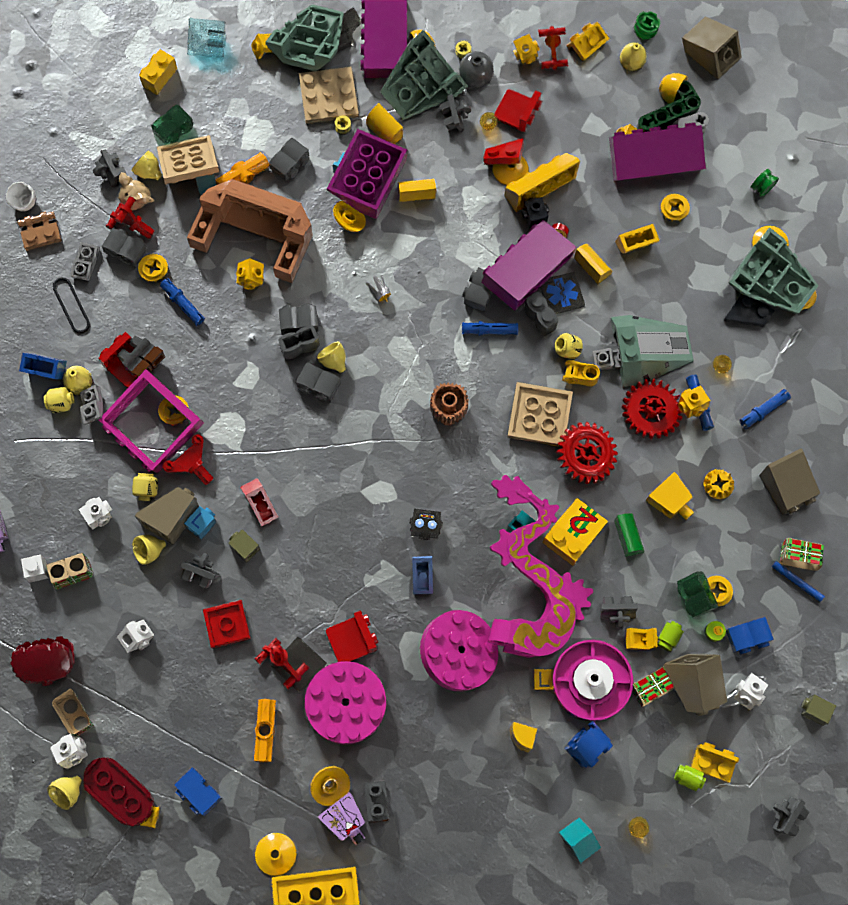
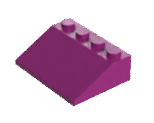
M357 129L327 187V191L360 213L377 220L407 160V149Z

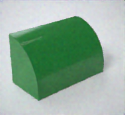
M633 514L617 515L614 523L625 557L644 553L645 550Z

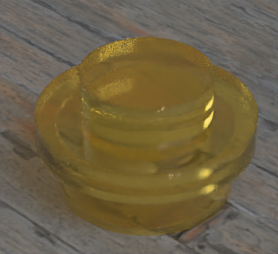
M635 817L629 822L628 829L633 837L643 838L649 832V824L644 818Z

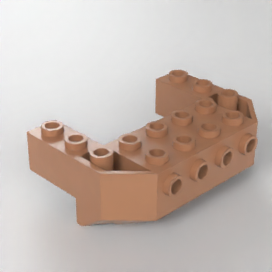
M234 179L208 188L200 197L201 208L187 236L189 246L207 253L221 222L284 244L273 268L275 277L293 283L313 236L311 223L302 204Z

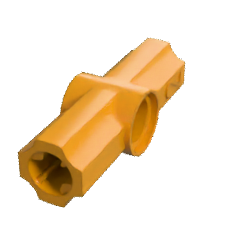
M260 152L245 162L239 161L235 163L229 172L215 179V182L218 185L234 179L248 184L254 179L255 175L269 167V162L265 155Z
M258 699L257 725L255 728V762H272L276 700ZM269 726L270 733L262 736L260 734L261 727Z

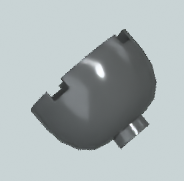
M470 52L461 60L459 75L468 87L482 88L488 82L490 83L493 78V62L483 52Z

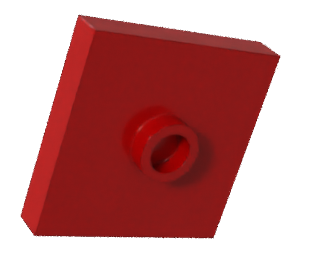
M242 600L203 609L212 649L251 639Z

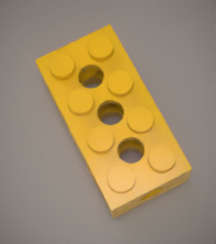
M356 867L271 877L274 905H360ZM335 885H340L343 888V894L338 898L334 897L331 892ZM316 887L322 891V896L319 900H314L311 897V891ZM294 890L299 891L301 894V899L297 903H293L290 899V894Z

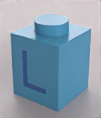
M199 506L184 524L187 529L202 540L217 522L214 518L215 514L206 507L204 510Z

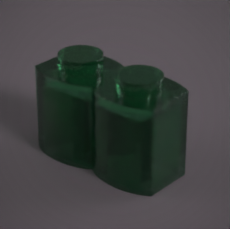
M176 104L165 115L159 117L151 125V129L167 145L176 143L180 135L190 132L194 123L192 118Z
M703 571L695 572L677 581L678 593L685 599V609L692 617H699L718 608L717 600L710 589L709 582Z

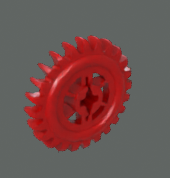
M647 379L644 381V386L638 382L637 389L631 386L632 393L627 391L626 396L628 398H623L622 400L626 404L621 407L626 411L623 412L622 416L628 417L625 423H631L630 430L636 428L635 434L642 432L643 438L649 434L650 439H653L654 435L660 439L661 433L667 437L668 431L673 433L675 431L673 427H679L680 425L677 421L683 419L682 416L678 415L682 414L677 402L680 395L673 396L676 389L668 391L670 384L662 387V380L658 385L655 384V379L652 380L651 385H649ZM645 399L646 404L639 405L640 402ZM640 413H644V415L646 416V418H645V419L642 418V416L640 415ZM659 414H665L662 420H660ZM647 419H656L657 422H650Z
M580 422L577 424V427L571 425V431L566 429L564 431L566 435L560 436V439L564 442L557 443V446L562 448L556 451L557 454H562L557 461H564L560 468H568L565 475L572 472L571 480L578 476V483L582 482L584 478L586 484L590 483L591 478L593 483H597L598 477L600 481H603L604 474L609 476V469H615L612 463L617 462V459L613 457L618 455V452L613 450L617 445L611 444L614 438H608L609 432L603 433L602 426L597 429L596 423H593L591 427L589 422H586L584 426ZM586 439L584 445L579 443V441ZM589 440L594 441L598 446L595 447L589 443ZM597 448L600 449V455L597 454ZM593 460L596 464L590 466V461Z

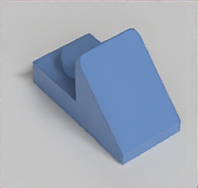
M432 556L412 557L413 594H433Z

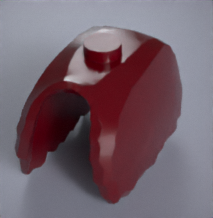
M58 636L55 640L41 638L32 643L27 641L22 645H18L16 651H13L10 664L12 672L15 673V676L20 681L27 684L41 683L42 686L52 685L55 680L66 677L73 669V643L68 639H64L63 636Z

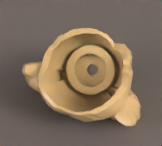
M121 172L118 180L122 187L118 198L123 205L129 196L136 199L131 207L132 211L141 209L149 202H154L148 187L144 183L133 180L126 173Z

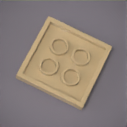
M352 67L299 73L306 124L333 121L342 115L348 118L359 117Z
M210 135L157 147L165 184L177 183L178 181L219 172Z
M517 382L507 437L557 446L558 442H564L560 439V436L566 435L564 431L568 425L573 392Z

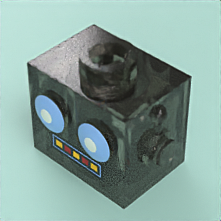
M414 509L413 517L410 518L409 523L411 524V536H418L421 540L438 539V535L441 534L440 529L443 526V522L440 520L441 512Z

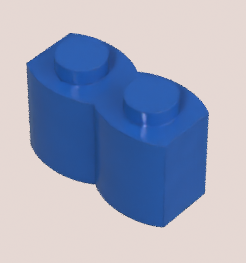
M766 617L726 630L733 653L739 652L740 655L751 652V647L758 646V649L770 646L769 642L774 640Z

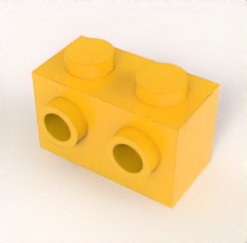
M159 49L151 57L148 65L140 71L139 77L142 86L158 95L177 70L175 57Z

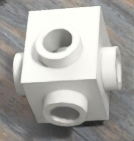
M100 497L88 500L85 506L79 509L92 530L98 526L106 525L110 521L109 519L112 518L110 514L112 508L106 500L103 502Z
M143 619L138 622L131 621L117 638L127 653L136 649L143 650L149 646V641L154 634Z
M751 673L745 681L741 680L736 686L735 690L737 693L734 699L751 710L755 705L759 706L765 699L763 693L768 684Z
M72 734L62 737L59 742L50 747L57 764L66 769L79 764L83 758L88 756L84 740Z

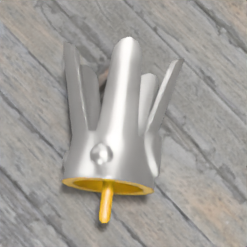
M383 274L381 275L383 283L377 276H374L373 279L378 291L370 283L367 282L366 285L374 292L379 302L383 300L388 302L387 298L391 293L385 284Z

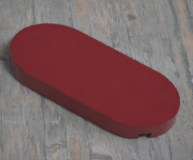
M107 757L97 758L88 764L83 775L84 788L115 819L127 826H138L149 819L154 807L153 796L129 771L116 760Z

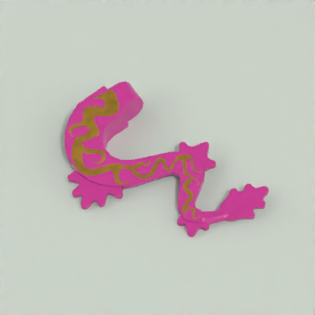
M503 475L501 480H493L491 482V486L497 490V497H506L508 505L529 502L537 511L538 518L536 522L517 528L511 533L504 529L499 530L500 539L490 546V550L501 556L502 566H506L511 562L515 568L541 589L545 595L546 607L541 618L535 622L520 618L509 621L494 619L488 642L503 646V652L526 658L544 656L561 649L571 637L575 621L584 620L581 608L591 606V602L587 600V597L593 593V589L584 588L583 579H578L573 583L569 572L560 576L554 569L529 553L528 545L547 531L551 523L557 522L555 513L558 511L559 506L549 505L547 499H539L522 482L519 476L514 477L512 481L507 475Z

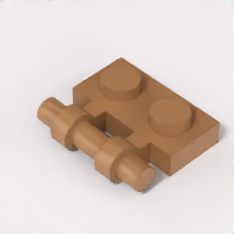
M45 211L41 212V215L34 217L26 216L24 219L18 220L19 228L27 226V230L20 231L26 251L62 241L57 222L51 224L49 220L56 218L54 211L49 213ZM43 222V226L33 227V224Z

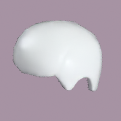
M24 182L13 183L6 192L7 203L21 212L30 210L37 199L35 190Z

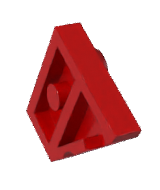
M524 138L487 148L483 158L484 165L520 164L524 148Z

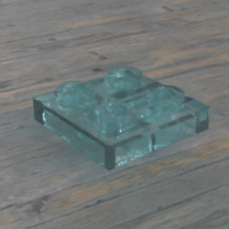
M189 18L187 54L223 58L226 44L225 21Z

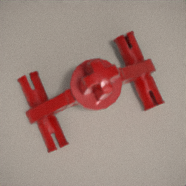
M550 26L549 29L538 30L539 37H545V43L551 48L552 61H541L542 69L553 68V70H556L557 67H568V59H556V47L561 43L560 35H566L565 27L554 28V26Z
M129 196L124 205L119 203L115 212L112 211L110 214L111 218L106 225L110 230L118 222L129 225L131 231L136 230L146 238H151L154 234V229L142 222V218L139 215L135 216L132 212L131 207L136 199Z
M196 434L191 440L193 445L174 462L171 460L165 461L163 469L168 473H194L204 485H207L213 480V476L202 465L204 463L202 461L204 438Z
M275 638L268 646L265 645L262 648L263 651L254 660L260 665L269 656L273 665L281 666L286 670L290 677L282 685L289 690L295 682H300L301 676L309 667L303 663L295 671L288 662L287 651L282 648L281 642Z

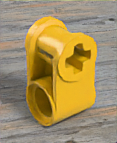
M567 360L565 362L566 371L562 377L564 382L585 386L597 384L600 370L596 365L581 363L575 360ZM593 373L595 377L589 378L586 374Z

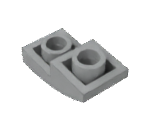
M80 242L77 258L73 261L70 277L89 281L98 257L99 246Z
M607 348L593 351L594 363L599 370L621 368L619 349L612 350Z
M97 385L81 391L80 395L83 406L80 407L83 422L87 425L102 418V395L100 387Z

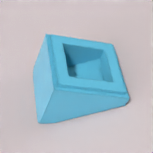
M214 174L196 177L200 195H203L208 188L216 186Z

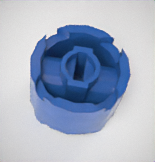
M594 721L587 724L590 727L586 730L583 727L568 742L569 747H565V750L582 768L593 767L599 761L597 757L602 752L604 754L608 752L613 746L610 742L611 739Z

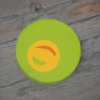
M712 621L705 628L706 637L714 642L720 641L726 634L725 626L719 621Z

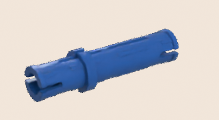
M169 278L161 282L160 287L169 295L170 300L175 302L196 326L204 322L205 317L183 295L181 289H178Z
M462 322V334H478V336L483 334L518 335V323Z
M696 374L686 378L689 389L692 390L700 386ZM710 407L698 416L702 431L714 428L709 413L711 411Z
M783 389L759 407H754L748 415L739 420L741 426L745 425L743 428L748 429L757 421L764 420L767 414L791 399L790 393Z

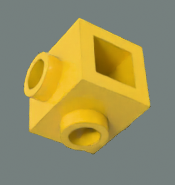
M530 34L513 41L516 48L513 52L517 61L521 59L522 64H530L539 57L537 53L540 50L536 40L532 41Z
M250 258L239 262L236 272V284L244 286L247 290H253L255 287L263 285L264 264Z
M700 385L692 390L687 389L683 391L678 407L682 413H685L687 418L697 417L708 409L711 400Z

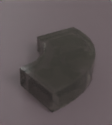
M354 7L344 13L338 47L339 52L354 45L353 33L361 25V19Z

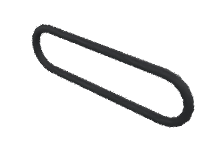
M64 277L56 279L53 283V290L72 329L77 333L87 331L90 322L71 282ZM60 280H65L69 284L87 321V326L83 330H77L74 327L56 290V283Z

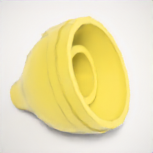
M635 42L626 45L620 53L621 65L631 71L642 68L647 57L644 47Z
M147 151L132 168V172L140 178L158 181L162 177L159 162L150 151Z
M339 341L328 345L317 355L318 361L324 367L336 370L339 373L346 370V354L343 345Z
M72 366L64 373V387L69 392L80 395L81 391L91 387L92 375L82 366Z
M140 535L133 539V552L140 564H150L160 556L162 549L166 547V543L164 540L157 539L152 535Z
M79 776L59 778L48 786V795L58 807L65 810L70 809L77 802L82 780Z

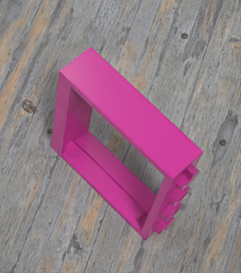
M146 369L103 414L102 418L99 419L103 424L102 428L109 435L113 433L116 436L114 440L122 447H128L130 449L128 453L137 460L139 458L143 462L141 465L147 471H154L157 474L163 468V463L171 460L204 424L193 411ZM149 383L192 422L155 463L113 424L115 419Z

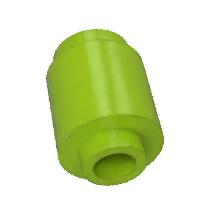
M671 621V623L666 622L658 637L657 645L669 652L675 649L684 633L681 629L682 626L674 621Z
M679 765L674 776V780L678 781V784L693 791H697L698 788L702 789L706 778L703 777V772L688 765Z

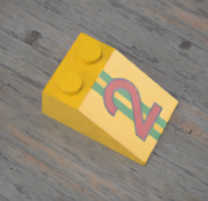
M577 498L547 533L542 543L574 566L608 521Z

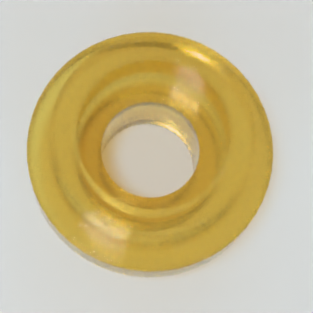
M486 112L480 118V125L485 130L494 129L498 123L497 116L492 112ZM488 119H492L490 124H486Z
M719 355L713 360V368L718 373H727L732 367V362L726 355ZM719 363H724L725 367H721Z

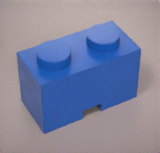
M22 353L19 371L52 379H63L67 361L33 353Z
M192 767L175 784L177 787L175 792L182 800L187 798L190 801L191 805L189 807L196 815L201 813L205 816L223 798L212 786L206 787L203 784L206 780Z

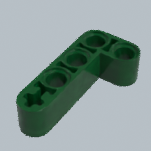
M684 80L677 91L674 99L675 102L640 117L636 129L650 132L649 128L660 127L661 130H666L667 126L672 125L677 119L698 113L701 99L692 84Z

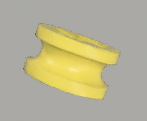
M460 41L456 45V55L462 59L471 52V45L467 41ZM460 48H467V51L460 52Z
M342 115L336 118V131L340 134H347L351 130V121L347 116ZM342 122L345 123V127H341Z

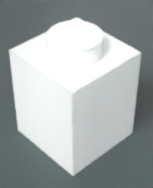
M42 555L21 559L24 578L29 583L49 579L47 562Z

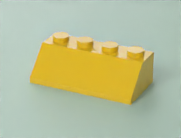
M568 153L561 156L557 155L551 162L541 164L535 171L527 172L516 182L511 181L505 187L504 196L515 212L523 209L524 201H527L529 198L544 197L575 179L580 160Z

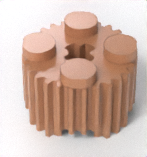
M440 383V386H436V389L434 388L430 398V410L432 416H435L434 418L438 419V422L441 421L444 425H452L462 420V417H465L469 399L464 387L461 388V385H453V383H447V385Z

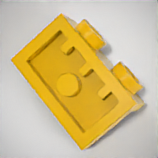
M598 21L594 24L590 22L582 28L583 32L574 34L569 39L571 42L566 45L567 48L573 47L582 61L610 39Z
M706 742L697 745L690 767L703 772L705 775L730 783L735 765L739 761V758L734 756L735 753L723 749V752L716 750L715 745Z

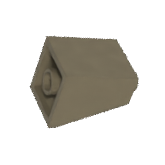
M706 16L682 37L684 51L717 79L742 58L738 31Z
M802 448L770 463L759 475L782 515L787 512L790 515L800 510L799 506L803 504L806 506L811 505L817 501L816 497L820 494Z
M177 487L137 512L135 517L141 526L174 545L186 528L184 523L199 505L192 491L187 488L182 490Z
M686 654L664 663V668L687 712H695L696 715H706L709 710L719 709L720 705L727 703L720 655Z

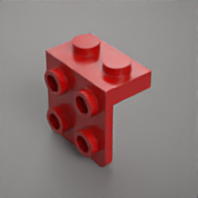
M508 89L494 113V119L525 132L528 125H532L536 110L539 111L543 102L541 101L542 93L535 90L532 97L529 98Z
M124 332L115 338L109 348H105L100 353L98 359L105 369L126 388H129L136 378L124 368L117 356L123 349L129 353L134 350L129 344L132 339L131 336Z
M361 610L353 613V618L326 629L327 637L338 662H351L377 651L376 644L379 642L375 633H370L368 628L371 625L367 614L363 615Z

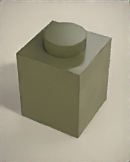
M243 529L240 532L236 531L229 539L230 542L228 544L230 548L246 563L261 550L259 545Z
M814 694L804 699L801 705L803 709L801 715L824 726L829 724L836 705Z

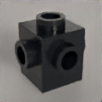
M533 197L524 201L521 213L523 219L527 220L529 229L535 223L539 224L542 220L548 221L549 208L547 203H544L542 197Z

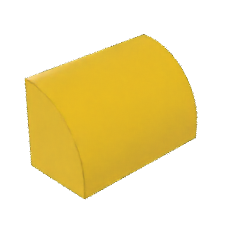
M378 103L367 116L366 125L379 138L395 144L403 138V127Z
M435 179L398 182L400 202L436 199Z
M650 224L620 234L615 243L620 252L624 254L657 243L660 240L654 224Z
M584 244L576 249L574 259L597 284L612 274L609 266L589 244Z
M513 722L510 726L512 742L518 749L529 753L533 748L537 728Z

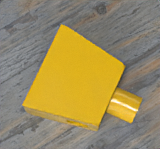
M675 472L646 499L650 505L670 519L679 513L687 520L694 513L687 505L693 496Z

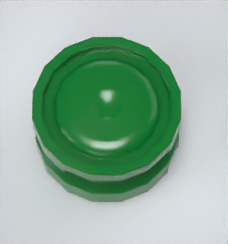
M643 11L637 16L634 32L638 37L651 39L657 34L660 26V19H658L657 14L651 11Z
M768 168L755 179L751 189L760 192L759 196L763 197L776 185L779 178L773 176L772 171Z

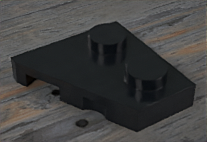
M741 294L726 315L724 321H737L745 325L753 324L764 327L775 310L757 299Z

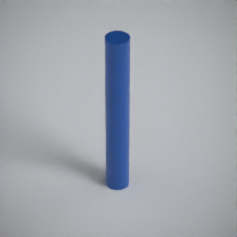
M775 561L772 565V568L817 601L821 602L825 596L779 562Z

